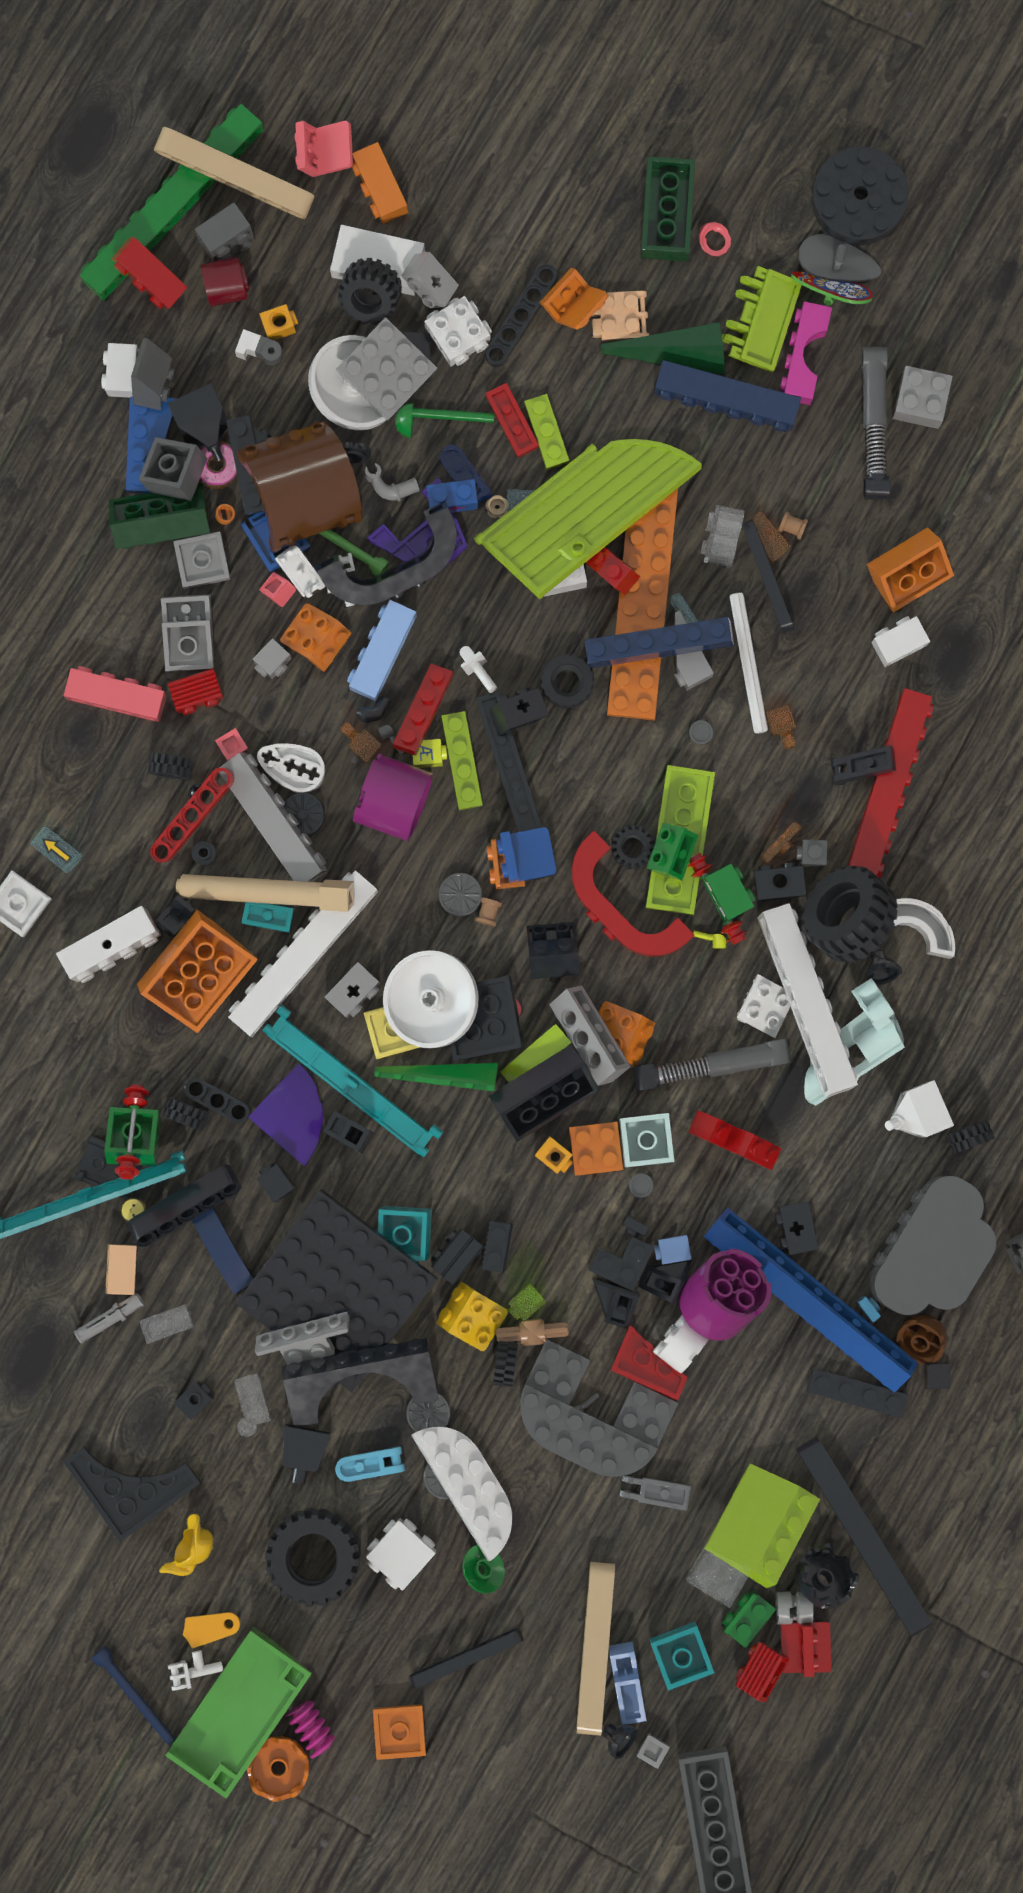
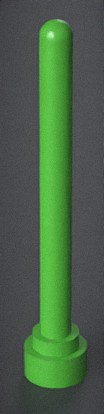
M332 530L319 533L367 564L369 569L372 570L371 573L375 576L386 572L388 569L389 561L383 557H372Z

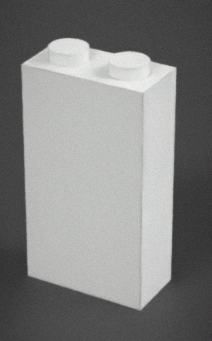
M341 225L330 268L331 277L342 280L346 269L349 268L352 262L356 263L358 259L362 258L364 261L367 258H372L373 261L379 259L382 260L381 263L391 265L390 269L396 270L398 273L397 277L401 279V293L415 296V291L408 287L407 282L401 275L415 254L427 253L425 252V244Z

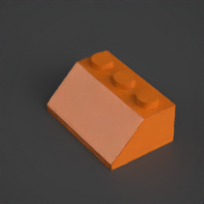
M928 527L867 564L873 582L893 612L954 576L942 540Z

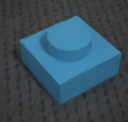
M862 1296L856 1301L871 1322L881 1317L877 1312L880 1310V1307L872 1297L868 1300L867 1297Z

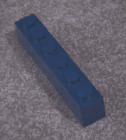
M664 360L662 361L654 392L663 400H679L688 407L698 405L704 407V410L710 413H718L720 411L727 413V416L739 420L742 417L749 419L752 424L759 426L768 424L773 426V429L781 432L792 431L801 398Z
M729 617L587 639L585 640L589 666L591 668L730 647L734 646L731 621Z

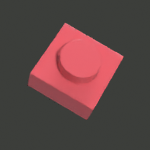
M236 728L215 740L227 761L238 753H244L249 750Z

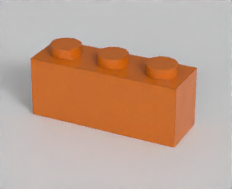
M374 143L352 153L353 164L351 168L356 177L360 175L363 182L360 184L365 198L370 197L373 203L370 205V209L374 218L379 217L381 223L385 224L407 214V204L379 143Z

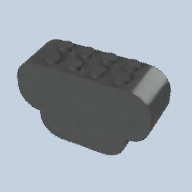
M938 1176L930 1179L922 1189L915 1191L910 1199V1202L913 1203L908 1211L904 1210L897 1221L900 1224L895 1232H890L885 1240L887 1247L884 1252L879 1251L872 1262L875 1265L869 1277V1289L872 1296L881 1305L903 1315L917 1314L924 1310L927 1305L944 1310L960 1306L969 1296L996 1249V1237L992 1228L980 1219L984 1209L980 1192L973 1185L959 1177Z

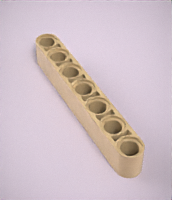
M167 127L162 128L154 147L155 152L301 219H306L315 197L308 191Z
M590 1562L576 1734L601 1736L615 1577V1564Z

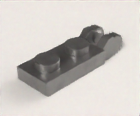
M623 1476L622 1481L629 1484H639L641 1489L640 1494L629 1490H620L621 1497L635 1499L641 1503L687 1511L691 1485L647 1477Z

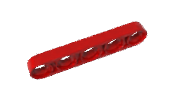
M220 767L212 771L155 841L150 853L156 862L170 861L230 789L235 778L230 769ZM222 771L228 775V782L225 785H220L217 782V775ZM205 790H210L213 793V800L209 804L204 803L202 800V793ZM191 808L196 809L198 812V818L195 822L187 819V812ZM177 826L183 830V837L180 840H175L172 837V830ZM160 845H165L168 848V855L164 859L157 855V848Z

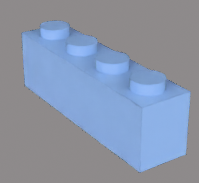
M389 600L388 605L383 604L378 614V617L381 618L377 627H372L368 635V639H370L367 648H362L357 659L360 661L357 670L352 669L347 680L350 683V690L375 702L417 617L416 611L392 600Z

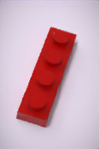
M430 664L394 740L393 747L395 749L417 755L453 678V671Z

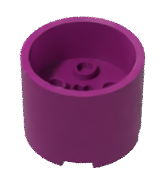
M378 753L377 760H373L362 786L359 799L360 804L355 808L353 822L409 842L423 811L431 787L433 773Z
M729 1249L728 1251L713 1254L686 1280L681 1288L679 1304L682 1315L688 1325L699 1335L711 1340L722 1341L736 1336L764 1311L769 1304L772 1292L771 1282L767 1281L764 1272L760 1268L762 1264L752 1255L738 1249Z

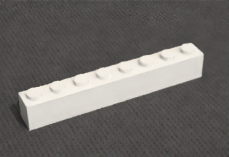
M354 871L353 874L348 872L342 879V881H354V905L348 912L316 909L308 918L310 923L305 929L299 928L293 935L294 942L289 947L285 945L276 955L279 959L273 966L268 964L261 972L262 979L257 984L253 982L246 989L245 994L247 996L243 1001L237 1000L229 1009L231 1014L228 1018L250 1037L256 1034L378 893V890L357 871Z
M789 903L762 912L757 917L824 1097L827 1098L853 1089L858 1085V1075L848 1060V1048L845 1044H842L840 1027L837 1022H834L831 1015V1003L828 999H825L822 991L824 990V985L814 970L815 961L813 956L808 954L805 946L807 945L806 937L802 931L800 932L797 925L798 916L796 911L791 909Z

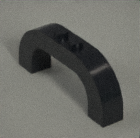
M446 501L424 511L425 517L432 529V540L425 552L369 579H360L347 572L338 554L316 564L317 573L324 585L336 597L357 605H371L389 598L396 599L402 596L404 591L413 587L415 589L423 586L426 580L438 574L447 565L456 546V527Z

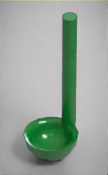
M409 403L397 411L394 420L397 431L403 437L411 439L413 417L494 423L495 413L414 408V403Z

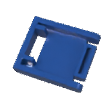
M256 513L248 518L253 526L252 529L249 530L245 522L240 523L268 571L272 573L280 568L274 555L288 547V545L281 547V550L273 552L269 545L270 532L266 513ZM305 538L296 541V546L302 553L311 549Z

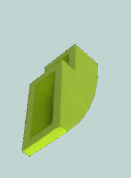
M555 1024L500 1073L510 1083L571 1044V1041Z

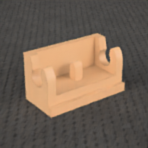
M108 1244L106 1294L134 1295L137 1246Z

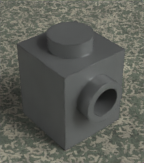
M802 840L800 846L796 847V860H800V866L824 868L827 865V841Z

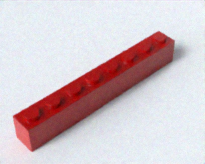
M906 688L901 692L885 746L891 745L894 748L896 771L875 776L848 866L865 867L879 878L882 875L885 865L881 863L883 854L888 855L892 843L888 838L891 831L895 832L899 818L895 817L898 808L902 809L906 795H902L905 786L909 787L913 773L909 772L912 763L916 764L920 750L916 748L919 740L923 741L927 731V727H924L926 717H931L934 704H930L932 696Z

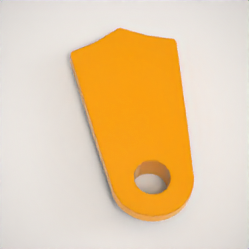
M232 1612L186 1617L183 1636L187 1639L191 1648H196L235 1634L240 1628V1619ZM227 1619L232 1620L233 1627H227L225 1621Z

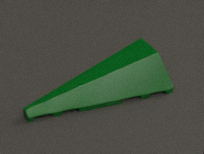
M498 1063L376 1067L374 1077L494 1092Z

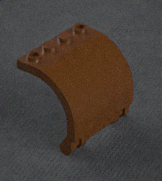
M325 421L315 422L309 427L292 430L288 434L271 437L264 442L247 445L244 449L236 451L238 460L249 472L261 497L269 526V545L273 552L281 550V547L286 545L288 547L296 545L298 540L335 527L342 529L347 527L349 523L357 524L362 522L360 495L352 466L339 438Z

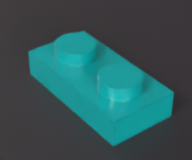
M246 902L242 924L290 933L294 908L267 903Z

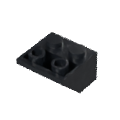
M574 922L526 926L531 979L580 975Z

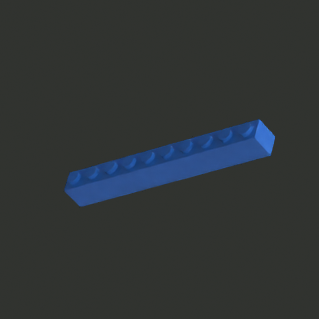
M727 1207L711 1225L704 1238L720 1251L738 1249L756 1258L762 1264L760 1268L764 1272L767 1281L771 1282V1293L799 1314L807 1323L821 1332L828 1340L837 1345L846 1355L859 1363L863 1369L881 1381L884 1386L895 1393L911 1377L918 1364L917 1361Z

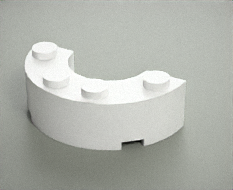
M911 898L897 899L896 910L898 912L897 919L894 920L895 926L908 925L915 928L925 940L926 954L948 959L953 958L955 954L954 935L943 915L935 907L924 901Z

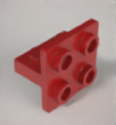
M828 1621L813 1622L812 1624H798V1622L780 1624L781 1654L789 1658L783 1673H802L804 1677H814L815 1672H831L830 1623Z

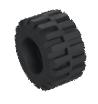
M362 258L358 259L356 263L352 262L344 273L338 289V301H341L340 307L346 309L345 314L353 316V320L357 322L361 320L363 324L368 325V322H371L373 325H376L385 317L390 318L396 309L402 291V286H400L401 279L397 277L398 273L396 270H391V265L388 263H381L382 260L377 259V261H373L372 258H367L364 261ZM362 288L372 289L378 295L368 294Z

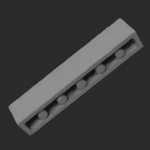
M238 753L221 766L222 768L230 769L234 774L235 778L233 785L230 787L231 791L294 881L313 882L328 871L324 866L326 861L320 853H315L310 846L312 845L311 839L306 833H301L297 827L299 823L292 813H287L283 807L285 805L284 800L278 793L274 794L269 787L271 782L265 774H260L256 768L258 764L251 754ZM224 771L220 772V775L227 783L228 775Z

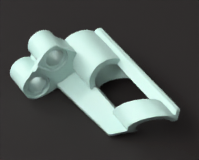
M872 978L851 991L864 1012L840 1029L842 1044H845L847 1048L857 1044L865 1056L864 1061L855 1067L858 1078L905 1048L903 1034L894 1015L895 1013ZM810 1059V1067L805 1077L804 1092L806 1100L816 1106L827 1098L824 1097Z

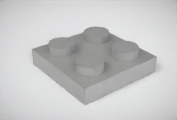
M221 532L173 541L183 589L231 580Z

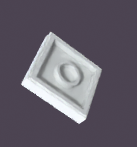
M11 871L0 886V922L24 938L52 898L14 871Z

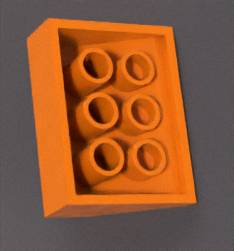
M196 910L137 985L141 995L198 1033L258 959L218 924Z

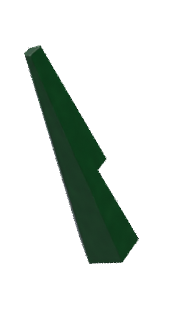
M720 322L601 344V354L605 356H619L622 359H636L656 365H662L664 360L697 370L716 373L719 376L725 375Z

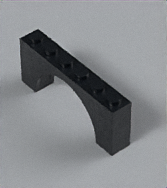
M427 1338L412 1339L408 1342L397 1344L391 1343L372 1349L365 1348L361 1351L340 1353L336 1356L315 1358L300 1363L293 1362L282 1366V1379L294 1428L318 1423V1407L328 1389L346 1377L361 1373L382 1374L399 1381L408 1389L415 1404L439 1400Z

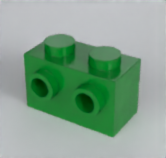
M663 823L647 869L661 876L682 881L699 835L686 828Z

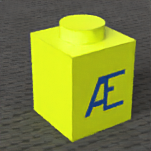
M441 739L423 740L417 755H413L414 767L443 766V760L447 759L446 745H441Z

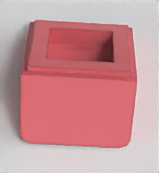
M273 571L259 590L276 604L283 607L295 593L296 588L288 580Z

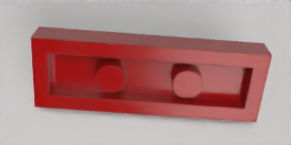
M507 383L485 393L517 458L539 448V444Z

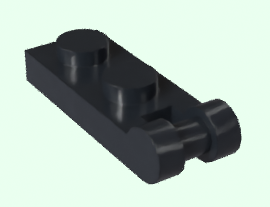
M890 745L832 759L831 768L834 769L832 784L844 785L850 781L896 771L894 748Z

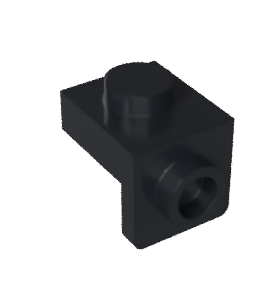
M176 895L171 905L156 919L154 924L171 938H174L194 914L195 909L188 900Z

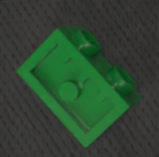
M753 1589L750 1593L745 1592L737 1602L740 1605L734 1613L730 1611L722 1621L724 1624L722 1627L723 1631L745 1648H747L776 1610L774 1606Z

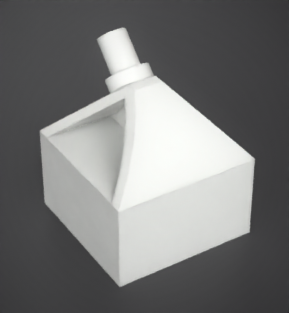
M935 1080L902 1092L891 1119L885 1123V1128L889 1131L893 1129L901 1130L920 1138L928 1137L954 1126Z

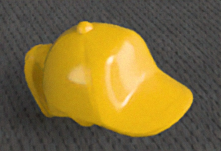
M191 1514L188 1517V1528L183 1531V1539L176 1548L174 1562L164 1564L159 1570L160 1573L186 1576L194 1571L197 1564L202 1563L209 1557L213 1549V1535L210 1531L200 1526L198 1514Z

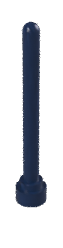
M105 1645L91 1657V1660L96 1666L105 1667L165 1743L172 1745L175 1742L174 1736L112 1661L113 1657L111 1656L112 1652Z

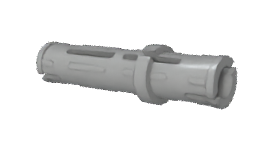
M136 1292L123 1302H116L112 1305L113 1308L74 1330L78 1341L83 1344L120 1320L123 1322L127 1319L126 1316L144 1307L145 1305L140 1295Z

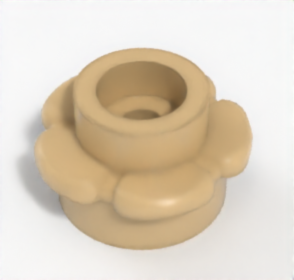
M495 495L487 500L485 507L490 517L501 518L507 513L509 503L502 496Z

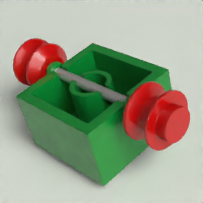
M699 853L690 858V864L687 867H692L694 870L691 877L701 878L726 926L723 927L721 933L728 934L729 939L726 943L731 941L735 945L746 939L744 934L748 931L741 930L740 926L743 921L736 920L732 922V918L753 908L752 902L755 901V898L749 888H744L741 882L744 878L737 866L734 868L732 864H729L711 875L706 874L713 865L706 864L705 859L708 855L702 856Z
M138 1084L131 1085L124 1090V1093L129 1097L125 1098L123 1103L129 1108L110 1107L104 1150L107 1164H119L120 1166L115 1168V1173L120 1178L126 1180L133 1179L139 1175V1170L135 1168L136 1166L156 1167L161 1125L159 1110L141 1109L148 1104L143 1098L147 1097L149 1092L142 1085Z

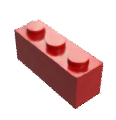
M130 237L111 258L116 263L114 267L122 275L128 274L133 279L132 284L141 292L145 290L151 296L149 300L159 309L161 307L169 309L188 288L135 237Z

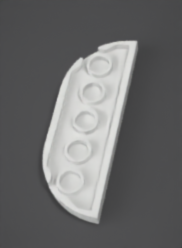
M431 1427L411 1434L487 1561H491L504 1548L509 1538L512 1526V1511L504 1490L481 1452L467 1436L454 1429Z

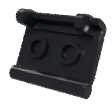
M93 1134L91 1135L77 1172L73 1176L78 1181L98 1186L120 1178L115 1173V1168L120 1165L107 1164L104 1152L105 1139ZM136 1166L135 1168L141 1170L142 1166ZM131 1192L118 1197L127 1200Z

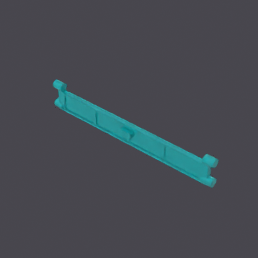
M281 1005L276 1011L280 1015L273 1027L268 1023L262 1031L424 1158L429 1152V1149L425 1147L433 1136L439 1139L443 1131L435 1124L429 1131L288 1021L287 1018L290 1016L291 1011Z
M183 1150L173 1153L170 1160L156 1164V1167L150 1166L139 1170V1175L133 1179L117 1178L92 1188L91 1186L79 1190L76 1194L6 1219H2L0 1216V1239L186 1172L184 1163H179V1161L186 1159Z

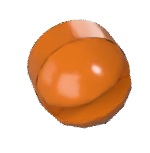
M228 504L218 506L215 512V518L220 524L231 523L235 516L233 507ZM221 510L225 511L226 520H223Z

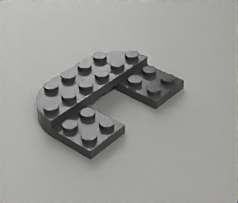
M546 1339L521 1394V1416L531 1437L543 1448L599 1475L610 1477L625 1476L644 1467L658 1450L661 1439L679 1403L639 1383L633 1382L613 1426L574 1408L569 1404L589 1365L590 1359Z

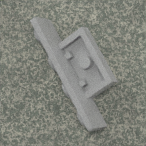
M347 1312L258 1335L256 1336L255 1353L257 1356L280 1350L287 1365L293 1362L300 1363L315 1358L334 1355L335 1348L329 1337L349 1331V1315Z

